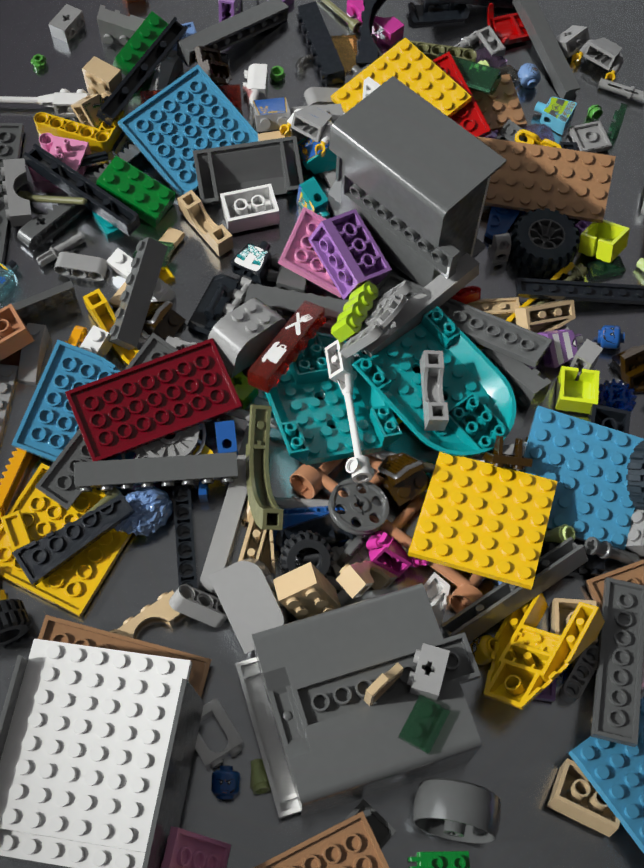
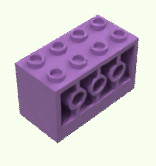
M356 209L321 221L308 239L343 300L349 298L354 290L367 281L377 286L392 270Z

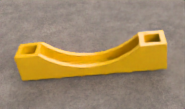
M98 288L83 296L86 309L98 327L110 332L116 320L115 314ZM114 343L112 345V348L125 367L129 365L139 352L137 348L127 350Z

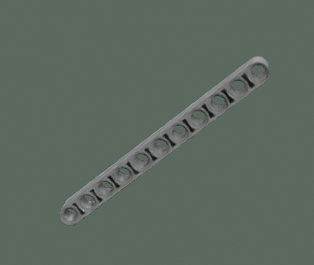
M256 397L254 405L270 406L268 399ZM249 421L237 457L238 479H234V482L229 483L199 581V590L214 594L216 592L208 576L228 567L248 498L245 459L246 444H248Z

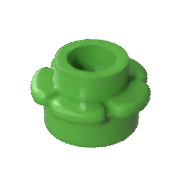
M36 54L33 56L31 64L35 69L41 70L46 67L47 61L44 55Z
M274 66L271 69L270 78L274 81H281L285 78L284 69L281 66Z
M592 105L588 109L587 117L593 121L599 119L603 114L602 107L600 105Z

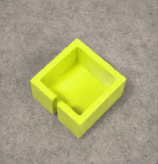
M603 220V223L593 222L581 233L578 252L591 257L595 255L597 259L611 263L627 247L630 228L607 220Z
M561 366L557 376L555 409L590 414L592 404L598 405L600 371L582 369L578 380L575 381L579 368Z

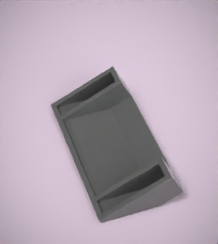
M296 136L193 151L200 200L203 206L221 204L220 194L266 184L272 185L274 195L298 192L299 184L304 182Z

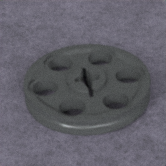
M347 479L340 482L333 489L328 501V510L332 520L342 530L355 535H369L378 531L384 525L389 514V503L383 491L369 481L356 483L352 479ZM363 487L366 493H359L356 488ZM338 491L347 492L348 497H341ZM378 499L382 505L376 506L372 503V500ZM335 508H343L345 514H338ZM369 516H376L379 522L373 523ZM351 520L359 521L361 526L354 527L351 524Z

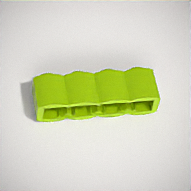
M370 281L365 282L350 294L349 301L343 307V312L338 315L337 322L332 326L331 334L340 343L360 331L362 322L367 318V311L372 308L373 300L378 297L379 290Z

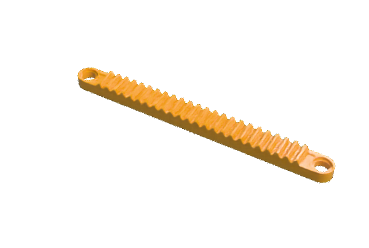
M76 325L68 341L64 342L80 347L87 336V328ZM16 448L17 451H12L14 457L8 459L11 464L5 466L7 471L2 472L4 478L0 479V517L6 515L32 459V453Z

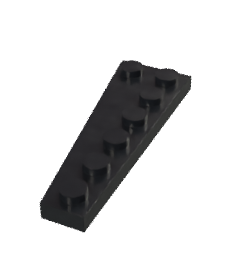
M120 495L97 507L95 510L82 515L80 519L65 524L61 529L55 532L51 531L42 539L34 540L15 550L12 554L30 583L36 586L135 513L126 497Z

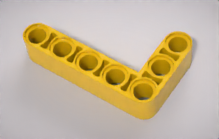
M123 110L111 126L103 121L99 129L45 112L35 114L34 122L39 134L51 133L53 136L89 142L90 150L97 152L106 151L108 153L112 150L113 145L123 131L118 125V121L124 118L125 115Z

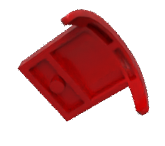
M493 3L489 4L487 14L488 26H491L503 45L531 40L518 13L494 17Z

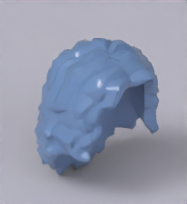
M155 486L153 488L136 487L134 492L125 496L135 513L114 527L117 532L134 533L136 536H149L151 532L156 533L159 527L166 525L168 518L173 512V503L169 500L168 493Z

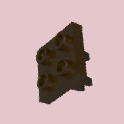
M496 436L493 453L485 452L482 454V459L493 464L495 467L505 468V464H507V467L525 470V466L532 467L533 459L522 456L523 439L520 438L515 439L513 455L502 454V436Z

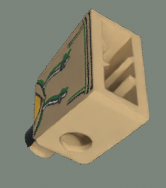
M91 94L72 104L71 108L80 123L99 129L103 121L96 115L108 96Z

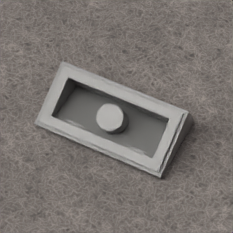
M490 25L476 31L477 36L491 56L505 55L506 48Z

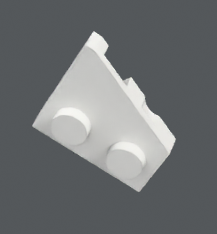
M434 572L426 581L424 587L441 629L450 585Z

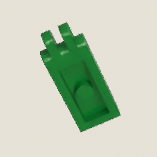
M469 851L417 852V857H408V862H417V866L408 868H470Z

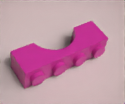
M347 0V13L363 23L361 19V13L364 11L363 0ZM376 16L372 33L391 46L403 37L404 24L394 16L385 18Z

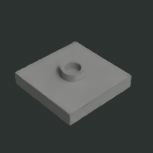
M600 120L571 126L568 129L573 142H577V151L596 153L612 148V144Z

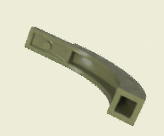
M250 405L248 444H246L245 459L246 486L250 510L256 525L260 529L282 530L284 509H281L274 499L269 475L271 406Z

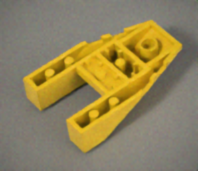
M540 593L507 616L495 635L496 643L491 654L492 663L487 674L484 696L523 710L596 640L605 623L599 607L579 602L561 636L536 628L548 608L543 593Z

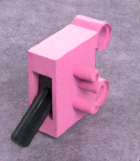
M43 133L39 137L41 148L82 176L87 165L108 160L106 151L91 154L89 142L53 136L51 133ZM28 166L34 181L50 182Z

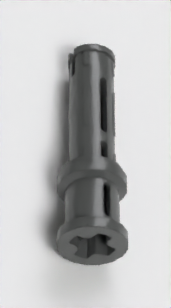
M589 537L585 541L584 548L588 555L595 554L601 559L611 558L627 564L635 563L632 560L639 561L638 554L613 547L608 541L601 542L595 537Z

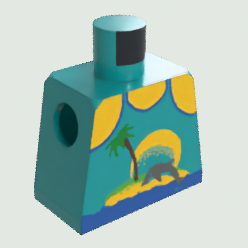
M312 177L299 184L296 202L302 209L306 207L323 218L329 219L331 215L327 211L328 198L316 179Z

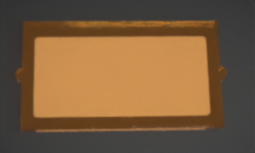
M342 34L340 36H331L345 69V74L351 73L352 67L356 65V35Z

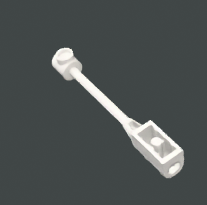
M252 64L248 70H244V80H247V83L243 82V93H246L248 99V123L253 128L255 124L253 100L266 99L267 64Z
M61 89L60 92L39 97L0 96V103L39 104L54 108L56 116H76L71 105L88 96L89 93H86L83 89H78L76 93H70L67 89Z
M336 340L325 348L329 379L339 384L345 397L355 456L346 462L345 469L352 475L354 482L365 483L374 476V469L370 466L369 458L362 455L352 398L354 380L357 377V372L353 370L352 366L354 356L351 355L345 358L339 352L345 342L340 343Z

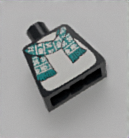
M262 241L259 246L248 243L231 259L232 272L262 285L272 264L271 252L269 251L271 248L270 244L266 241Z

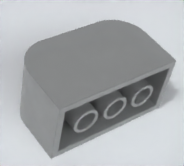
M257 297L248 300L222 317L210 331L208 339L213 338L229 377L233 378L262 357V354L270 344L283 337L286 320Z
M247 558L208 576L245 654L254 650L251 634L288 624V609L278 601L273 579L277 577L274 573H270L268 567L262 561Z

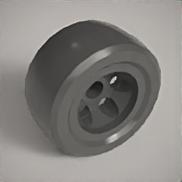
M431 778L419 784L413 808V823L417 828L441 838L465 843L486 844L496 840L501 821V799L493 791L474 783L449 778Z

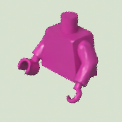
M383 531L376 532L366 542L371 562L397 577H400L408 567L427 566L430 564L426 560L408 557L402 545Z

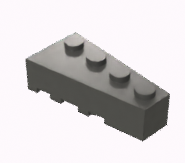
M487 347L481 350L506 377L512 387L517 403L521 407L529 411L545 399L551 381L548 378L542 379L537 369L531 370L527 364Z

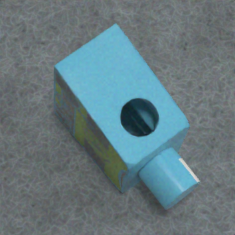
M551 97L547 104L538 101L534 111L542 114L540 119L542 125L563 135L574 115L577 103Z

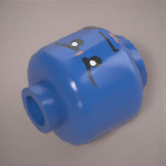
M604 325L601 330H598V344H601L603 349H618L620 343H624L625 332H621L620 326Z
M221 765L220 770L213 771L211 792L218 799H234V795L240 792V773L233 770V766Z

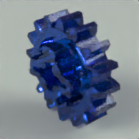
M612 379L611 383L606 380L604 384L599 385L598 405L632 412L636 405L635 400L637 396L632 395L635 391L634 389H628L630 384L623 385V380H620L619 383H616L615 379Z

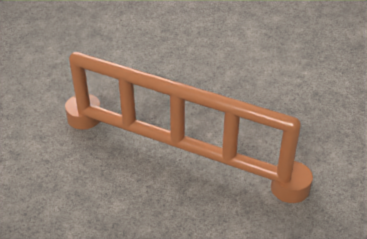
M364 455L369 458L370 466L379 472L378 467L383 461L379 458ZM344 459L324 462L317 470L310 465H301L290 476L292 488L297 494L306 499H312L323 487L332 493L335 486L339 483L330 478L328 474ZM376 474L369 480V482L378 487L382 484ZM362 487L358 492L364 494L366 490ZM338 491L341 497H348L347 492ZM425 491L414 497L392 523L386 519L384 525L380 528L407 550L410 548L412 537L402 531V529L422 508L427 494ZM369 516L373 523L379 522L376 516ZM430 562V567L457 586L449 597V603L456 613H459L484 596L477 588L486 577L472 574L467 579L454 568Z

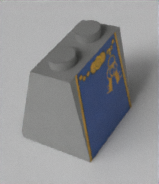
M286 97L253 100L255 131L258 134L280 131V126L288 123L287 121L291 115Z

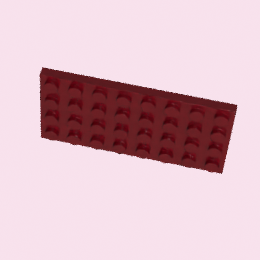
M213 338L65 392L92 461H105L242 408V404Z

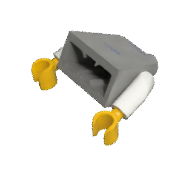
M315 105L296 109L288 119V123L280 126L281 135L284 133L285 137H290V128L316 142L320 141L321 143L315 146V154L322 150L321 157H324L326 154L325 145H328L330 141V127L333 124L331 122L332 115L328 109L322 110Z

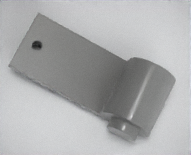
M308 88L304 92L307 106L335 104L331 100V95L340 88Z

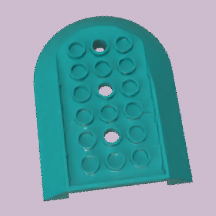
M438 306L426 313L418 326L371 358L366 354L352 364L407 427L422 442L439 452L463 457L483 454L494 449L496 436H502L504 441L514 425L516 400L510 383L500 370ZM424 350L443 351V394L447 397L445 402H448L449 422L444 431L425 430L421 373L413 371L414 367L420 368V359Z
M313 331L301 332L300 335L292 333L279 338L267 347L259 363L260 381L288 453L291 457L305 465L355 457L345 397L339 384L329 379L325 348L337 339L333 335ZM275 342H280L277 347L280 345L287 346L285 348L286 352L276 364L268 359L262 362L263 356ZM360 351L352 355L354 356V362L364 356ZM353 367V370L357 372V377L354 380L352 398L362 455L378 453L400 438L403 433L388 404ZM328 425H334L336 428L332 429Z

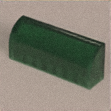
M452 56L469 89L489 95L495 93L502 79L499 69Z

